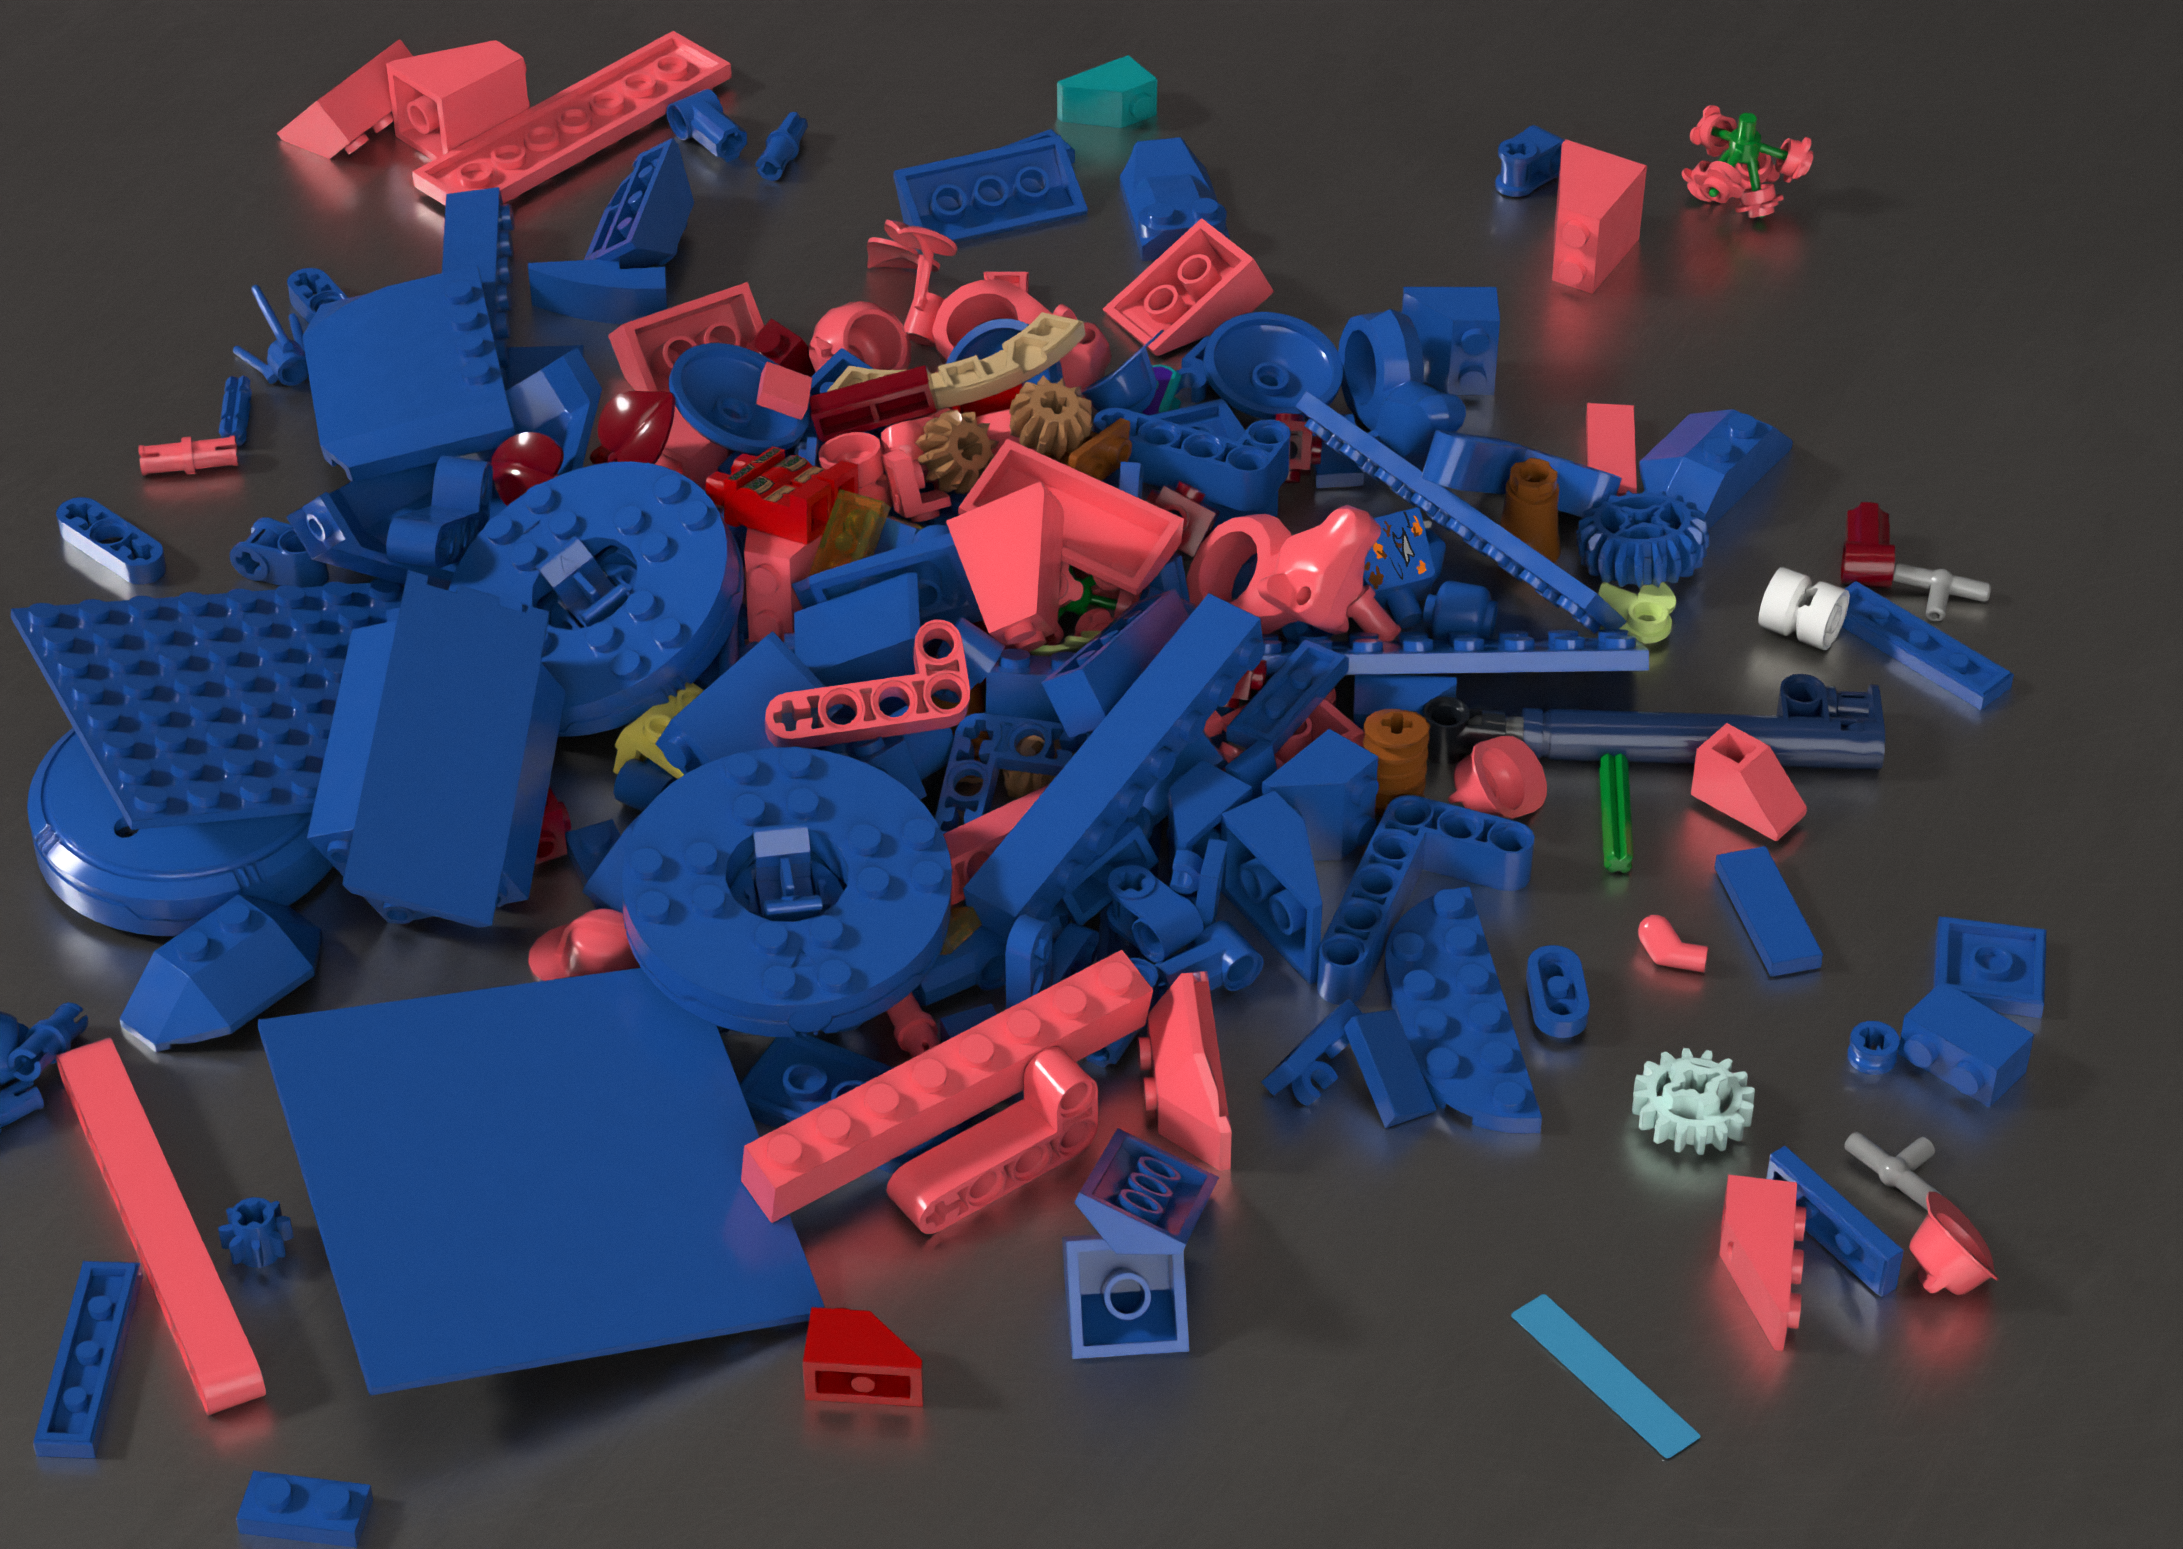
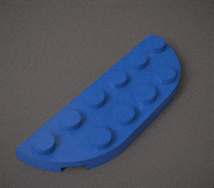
M1470 887L1440 890L1435 895L1419 902L1408 910L1395 924L1389 935L1385 950L1384 980L1391 1007L1397 1013L1432 1099L1437 1106L1444 1109L1447 1104L1457 1111L1473 1117L1472 1125L1484 1129L1517 1134L1541 1133L1542 1115Z

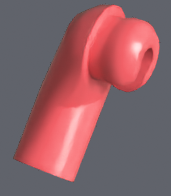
M1650 915L1640 922L1638 928L1639 939L1656 964L1704 973L1708 954L1707 946L1683 943L1671 923L1663 916Z

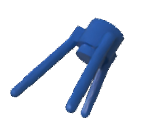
M253 285L251 291L277 340L268 348V364L238 345L233 348V352L243 361L261 372L270 384L278 380L287 386L300 384L308 378L309 374L302 338L303 332L298 316L295 313L289 315L290 327L294 337L293 341L284 332L261 288L258 285Z

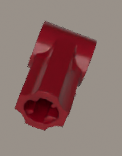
M1861 502L1855 509L1847 511L1846 541L1843 546L1841 562V584L1851 585L1857 581L1868 587L1891 588L1895 545L1889 542V514L1884 512L1878 503Z

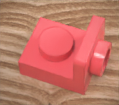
M900 449L881 454L894 511L904 518L911 517L912 522H922L940 516L939 509L952 505L950 496L939 489L920 494L919 490L925 488V479L918 460L912 461V457Z

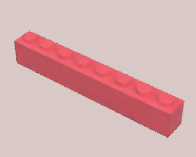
M1120 950L745 1145L741 1182L772 1224L1023 1091L1025 1069L1032 1058L1043 1049L1050 1046H1059L1077 1062L1146 1025L1153 989L1123 950Z

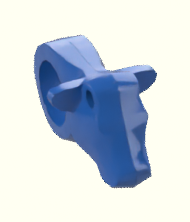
M1389 309L1385 312L1361 314L1351 317L1343 329L1338 351L1343 364L1341 388L1345 402L1354 416L1371 430L1368 432L1369 435L1423 472L1435 430L1449 432L1459 430L1466 417L1465 405L1455 394H1444L1424 384L1422 347L1416 328L1409 316L1401 311Z

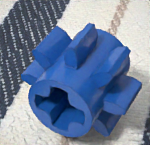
M250 1197L240 1201L233 1208L226 1209L229 1224L218 1227L222 1249L230 1250L232 1264L237 1265L242 1262L248 1267L259 1269L271 1265L279 1257L284 1258L286 1256L284 1241L294 1238L291 1219L288 1216H282L279 1201L276 1200L270 1203L263 1198Z

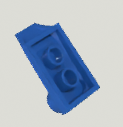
M1181 137L1137 141L1133 146L1131 156L1125 168L1120 174V188L1142 262L1153 261L1159 258L1201 218L1230 240L1226 226L1227 211L1224 206L1218 203L1206 167L1194 155L1186 142Z
M930 525L921 529L914 536L912 544L838 566L792 584L802 609L907 572H917L920 627L934 619L945 620L955 625L960 617L965 618L971 623L983 620L949 528L944 525Z

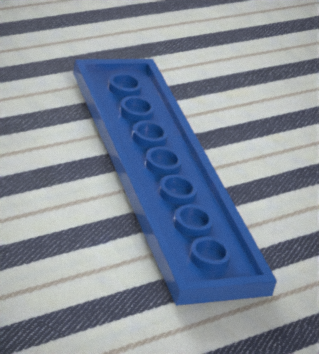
M1306 391L1295 406L1309 418L1304 426L1322 439L1325 445L1343 458L1348 457L1357 464L1358 468L1376 481H1382L1396 495L1413 507L1415 505L1441 527L1449 532L1452 530L1484 557L1489 556L1512 577L1520 582H1526L1549 603L1557 608H1563L1572 615L1571 617L1592 633L1596 634L1600 627L1604 629H1619L1626 624L1627 621L1596 592L1444 486L1422 479L1421 470Z
M1623 629L1598 630V638L1579 637L1576 630L1548 631V638L1534 639L1529 637V632L1519 630L1498 632V639L1479 638L1478 632L1454 631L1448 633V640L1429 639V633L1402 632L1398 634V641L1379 640V634L1368 632L1348 634V641H1330L1328 634L1305 633L1298 635V642L1278 641V635L1262 634L1265 644L1262 660L1267 661L1266 676H1273L1304 640L1349 657V671L1346 675L1649 670V650L1636 637L1628 636V630Z

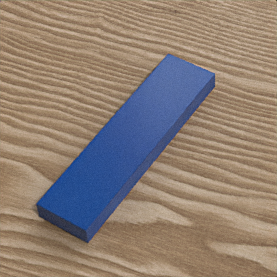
M1857 581L1845 588L1849 591L1850 597L1842 628L1972 706L1982 710L2012 687L2014 674Z
M83 1261L33 1441L36 1457L96 1458L143 1279L141 1263Z

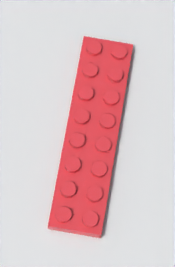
M672 31L412 171L414 187L445 206L446 194L499 187L504 204L664 116L669 104L704 89L712 90L714 87L732 78L731 63L677 32Z

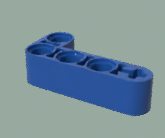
M1116 407L1101 410L1093 419V432L1100 433L1120 418L1130 421L1129 440L1132 442V451L1128 462L1142 464L1144 467V483L1161 488L1169 484L1176 488L1179 481H1182L1205 493L1206 495L1203 500L1236 510L1255 511L1263 508L1268 504L1289 474L1291 433L1289 427L1278 420L1266 419L1256 421L1236 441L1124 408Z
M442 455L435 469L431 506L397 516L392 520L386 545L388 560L432 568H442L461 561L471 543L489 521L493 487L492 463Z

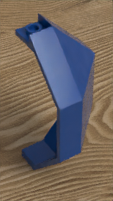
M577 347L506 390L516 435L527 432L541 433L551 437L561 446L564 459L557 473L559 475L583 467L602 392V387ZM497 448L460 456L459 458L492 463L491 459ZM437 462L357 482L351 481L331 493L325 492L300 509L286 516L312 560L405 585L407 572L411 570L428 575L427 583L429 585L449 590L453 575L460 563L458 561L442 568H432L391 562L387 558V536L392 520L397 516L431 506ZM494 480L489 520L507 507L498 495Z

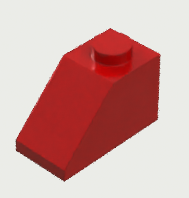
M811 1307L803 1356L805 1400L923 1407V1360L871 1311Z

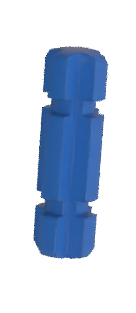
M244 375L240 378L231 376L226 380L221 411L222 420L219 425L221 438L235 435L238 447L246 441V428L248 427L250 411L249 402L252 395L251 381Z

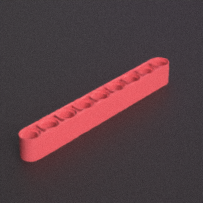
M109 1037L57 1054L56 1062L68 1098L207 1415L210 1416L265 1396L266 1389L256 1357L112 1039Z

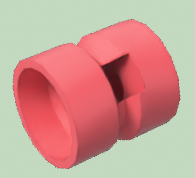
M851 432L836 436L824 443L818 451L820 466L824 469H829L841 460L858 464L859 510L844 519L845 524H849L856 516H863L867 510L886 514L893 505L886 473H884L885 468L881 456L883 453L880 440L876 436L865 432Z

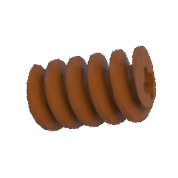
M1383 709L1372 713L1366 718L1364 723L1365 736L1363 748L1378 756L1377 781L1379 782V789L1376 794L1375 813L1381 818L1388 804L1399 796L1415 795L1425 798L1427 746L1430 738V724L1425 717L1417 712L1401 709Z

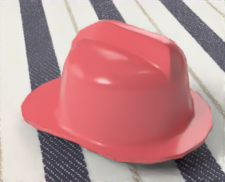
M1500 736L1479 742L1473 747L1472 753L1456 765L1453 774L1456 791L1447 799L1449 804L1462 803L1467 809L1502 818L1514 819L1533 813L1543 806L1547 796V781L1541 763L1525 742L1514 736Z
M613 909L588 911L569 924L547 931L535 941L529 950L528 964L533 974L542 981L641 968L627 940L623 913Z
M1928 1192L1926 1196L1928 1215L1909 1244L1912 1255L1920 1265L1917 1275L1924 1288L1929 1293H1935L1945 1288L1949 1292L1961 1296L1991 1277L1998 1281L1999 1277L1995 1273L1991 1252L1979 1231L1946 1197L1937 1192Z

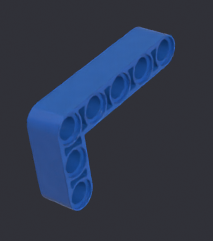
M1435 430L1421 478L1452 489L1505 494L1506 483L1510 477V469L1516 462H1524L1529 458L1542 459L1549 462L1551 468L1558 472L1557 483L1560 489L1558 510L1579 517H1583V511L1592 508L1593 502L1608 501L1609 495L1617 496L1622 477L1503 439Z
M1404 795L1393 799L1388 804L1320 943L1317 978L1319 995L1325 1001L1336 1005H1341L1348 998L1353 1003L1362 998L1386 949L1389 935L1395 924L1399 921L1423 870L1502 891H1516L1524 888L1531 879L1535 839L1533 831L1527 825L1517 821L1420 796Z

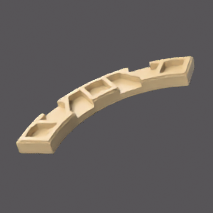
M1042 312L1024 330L1002 343L1003 350L982 360H979L977 355L957 362L938 366V372L930 373L937 398V409L962 405L996 395L1040 374L1058 362L1085 336L1084 322ZM849 365L827 392L905 370L867 369Z

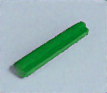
M1607 753L1601 757V767L1599 768L1604 866L1611 873L1618 870L1626 873L1631 870L1632 859L1634 858L1628 759L1621 753L1616 756Z

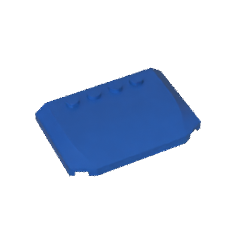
M478 265L386 286L371 293L321 304L302 336L319 441L324 459L333 467L340 465L345 469L347 478L352 482L438 462L442 455L460 457L497 448L508 438L516 435Z

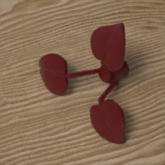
M628 391L613 397L605 405L599 418L598 437L602 446L612 451L608 457V463L632 461L655 464L666 446L673 424L675 412V396L673 393L667 391ZM527 432L508 438L497 448L491 459L493 480L498 495L505 505L508 506L526 493L532 486L559 476L557 473L564 459L561 446L547 435Z

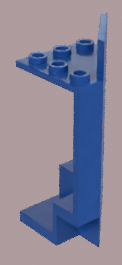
M408 570L401 605L399 608L389 610L387 622L352 629L307 839L344 876L342 885L350 893L363 896L388 923L406 924L412 920L436 916L476 928L492 926L496 907H501L507 903L529 900L566 694L562 686L541 663L550 612L529 606L526 612L499 606V596L461 585L458 586L456 593L438 588L427 583L428 575Z

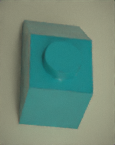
M1129 55L1057 82V118L1061 122L1122 129L1157 115V78Z

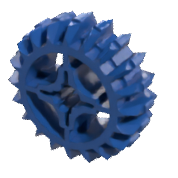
M1646 490L1643 493L1637 494L1626 491V494L1623 496L1609 495L1608 501L1593 502L1592 508L1583 511L1582 520L1579 521V530L1576 531V541L1581 565L1588 568L1590 575L1601 576L1602 582L1617 581L1619 587L1634 584L1639 589L1643 585L1653 584L1658 588L1662 582L1678 583L1679 576H1693L1694 569L1703 567V559L1707 556V548L1709 547V532L1707 531L1704 512L1697 510L1696 503L1684 502L1683 496L1668 497L1665 491L1658 494H1651Z

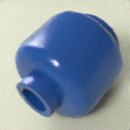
M1452 580L1446 581L1440 586L1437 595L1428 594L1424 606L1423 623L1431 624V633L1434 640H1448V633L1454 631L1478 632L1479 638L1492 639L1498 614V601L1491 600L1490 591L1484 586Z

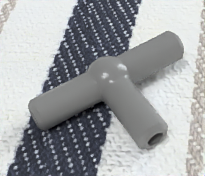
M1899 562L1894 565V582L1930 590L1926 617L1931 621L1938 622L1945 618L1949 594L1986 602L1989 599L1991 592L1990 583L1956 576L1946 569L1930 570Z
M1854 1132L1847 1138L1844 1145L1846 1151L1876 1172L1884 1185L1899 1189L1927 1211L1926 1196L1928 1192H1937L1944 1196L1940 1191L1913 1172L1935 1153L1934 1145L1929 1139L1920 1137L1898 1155L1891 1156L1860 1132Z

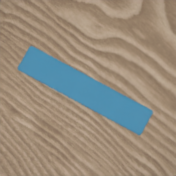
M1542 1294L1511 1314L1515 1321L1663 1457L1669 1459L1700 1439V1434L1547 1295Z

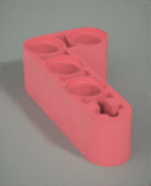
M937 619L926 622L919 628L915 636L913 656L916 674L787 692L776 696L769 702L766 709L765 731L769 741L777 748H814L876 739L877 737L883 738L939 730L958 725L965 718L970 701V685L963 642L959 630L952 623ZM941 639L950 645L952 652L947 657L936 659L930 657L924 651L923 646L929 640ZM949 689L958 695L960 703L955 708L949 710L941 709L933 703L931 697L938 690ZM898 697L907 704L908 710L901 716L890 717L880 710L879 704L885 698ZM845 704L855 711L856 717L848 724L839 725L828 718L827 712L834 705ZM817 707L819 728L812 729L813 718H811V708ZM792 713L794 721H797L796 730L786 731L784 723H781L782 714Z
M1050 1046L1043 1049L1032 1058L1025 1069L1024 1099L900 1166L887 1183L886 1192L888 1197L925 1234H934L1083 1152L1092 1143L1097 1134V1082L1059 1046Z

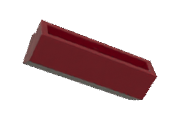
M926 365L809 397L814 427L818 439L823 443L842 434L864 432L937 412V398L934 385Z

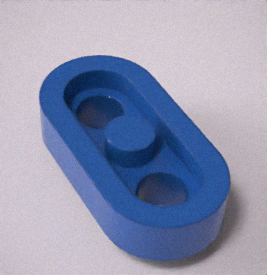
M1547 945L1534 950L1528 958L1526 982L1536 1026L1545 1034L1557 1038H1568L1580 1034L1588 1024L1590 1008L1580 958L1572 950L1558 945Z

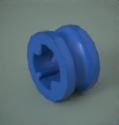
M1879 1021L1859 1023L1850 1034V1045L1847 1051L1848 1061L1856 1070L1868 1075L1888 1073L1897 1062V1051L1900 1046L1898 1033L1888 1024ZM1871 1046H1876V1050H1872Z

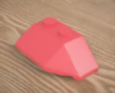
M1208 972L1181 973L1148 1013L1147 1037H1138L1139 1070L1150 1071V1077L1143 1078L1145 1111L1155 1110L1157 1131L1160 1135L1217 1170H1230L1232 1130Z

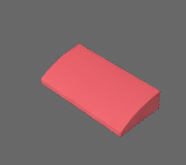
M1006 439L958 509V514H964L1041 481L1060 501L1064 510L1061 561L1134 595L1143 591L1173 556L1182 541L1184 518L1010 439Z

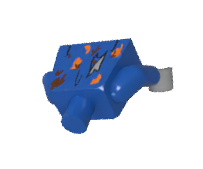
M1419 507L1374 518L1381 527V533L1365 559L1363 585H1370L1376 592L1375 600L1384 610H1390L1395 623L1402 629L1415 626L1423 620V611L1419 601L1427 598L1434 581L1440 577L1446 551L1444 540L1432 531L1431 521H1423Z

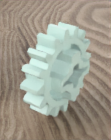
M1683 1048L1681 1058L1677 1059L1667 1051L1662 1052L1660 1065L1647 1061L1644 1064L1643 1075H1636L1632 1114L1640 1115L1638 1127L1641 1131L1655 1129L1653 1140L1655 1143L1659 1144L1667 1139L1673 1140L1675 1152L1680 1153L1685 1145L1689 1144L1694 1146L1698 1155H1704L1706 1144L1711 1143L1720 1151L1726 1150L1727 1138L1729 1137L1736 1141L1742 1140L1744 1127H1750L1752 1123L1755 1089L1746 1086L1748 1074L1745 1071L1732 1074L1733 1061L1727 1058L1719 1064L1712 1061V1051L1706 1050L1701 1058L1693 1057L1689 1048ZM1729 1105L1728 1109L1724 1111V1107Z

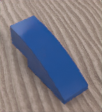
M595 259L528 263L532 305L553 313L582 320L608 324H624L668 309L665 267L620 269L619 259L613 261Z

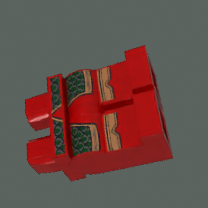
M772 446L757 457L742 454L734 459L730 475L716 471L706 478V494L711 498L716 507L724 509V521L727 525L738 527L742 524L750 529L808 545L832 528L831 525L836 526L859 510L858 464L841 460L829 469L812 466L805 458L798 455H790L785 458V449Z

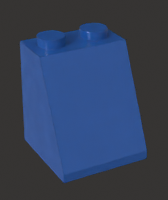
M907 572L794 612V633H784V643L825 687L916 674L913 659L915 636L920 628L917 572ZM888 697L880 702L879 707L885 715L889 716L907 704L901 698ZM842 704L844 707L836 718H855L856 714L850 706Z
M772 631L674 716L655 744L662 750L667 761L675 768H678L684 775L706 763L734 753L763 748H777L769 741L765 731V716L769 702L783 693L825 686ZM842 704L832 706L827 712L828 718L833 722L844 706ZM811 708V718H813L812 729L819 728L818 708ZM792 713L782 714L781 723H784L786 731L796 730L797 721H794Z

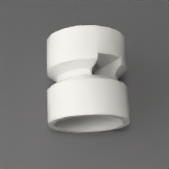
M1780 567L1770 580L1760 606L1758 623L1760 627L1784 636H1789L1791 633L1796 632L1800 642L1821 650H1828L1834 643L1843 625L1848 610L1850 594L1848 590L1824 581H1819L1813 586L1808 575L1786 567Z

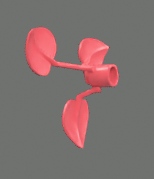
M886 220L884 230L894 241L877 237L869 238L866 246L868 251L867 267L868 269L883 267L917 269L914 299L907 315L904 329L910 341L923 346L935 347L932 328L937 311L945 299L927 292L931 272H938L941 266L933 259L934 253L954 256L958 250L957 245L948 237L931 229L909 226L894 220ZM915 249L921 250L923 255L919 254L918 251Z

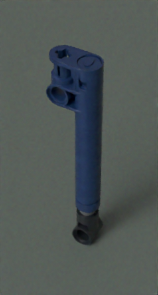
M1802 673L1792 674L1781 682L1776 715L1549 709V711H1543L1542 708H1523L1522 715L1519 717L1506 716L1505 710L1469 709L1463 701L1452 697H1437L1430 700L1425 705L1423 717L1430 724L1427 760L1440 765L1455 764L1461 761L1466 754H1471L1473 747L1479 742L1500 736H1514L1525 742L1538 759L1547 757L1548 760L1600 761L1604 754L1609 753L1612 756H1616L1621 753L1626 756L1628 762L1695 764L1697 748L1726 723L1769 745L1782 767L1881 770L1885 754V725L1878 685L1870 684L1867 692L1837 691L1835 686H1825L1818 678Z

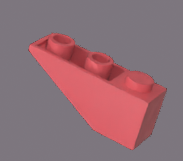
M1728 1174L1722 1212L1719 1255L1774 1350L1783 1351L1787 1328L1798 1329L1802 1295L1791 1293V1284H1801L1804 1250L1793 1249L1794 1240L1803 1241L1806 1207L1796 1206L1797 1182Z

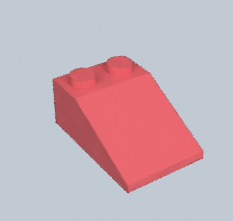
M1201 218L1102 310L1142 345L1163 329L1164 332L1146 347L1155 356H1160L1211 335L1216 328L1233 317L1252 313L1274 290L1254 258Z

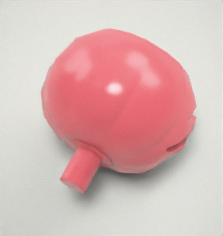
M864 301L849 302L828 311L816 324L813 337L808 346L809 357L815 372L841 348L870 367L879 370H908L911 361V342L903 324L893 312L875 303Z

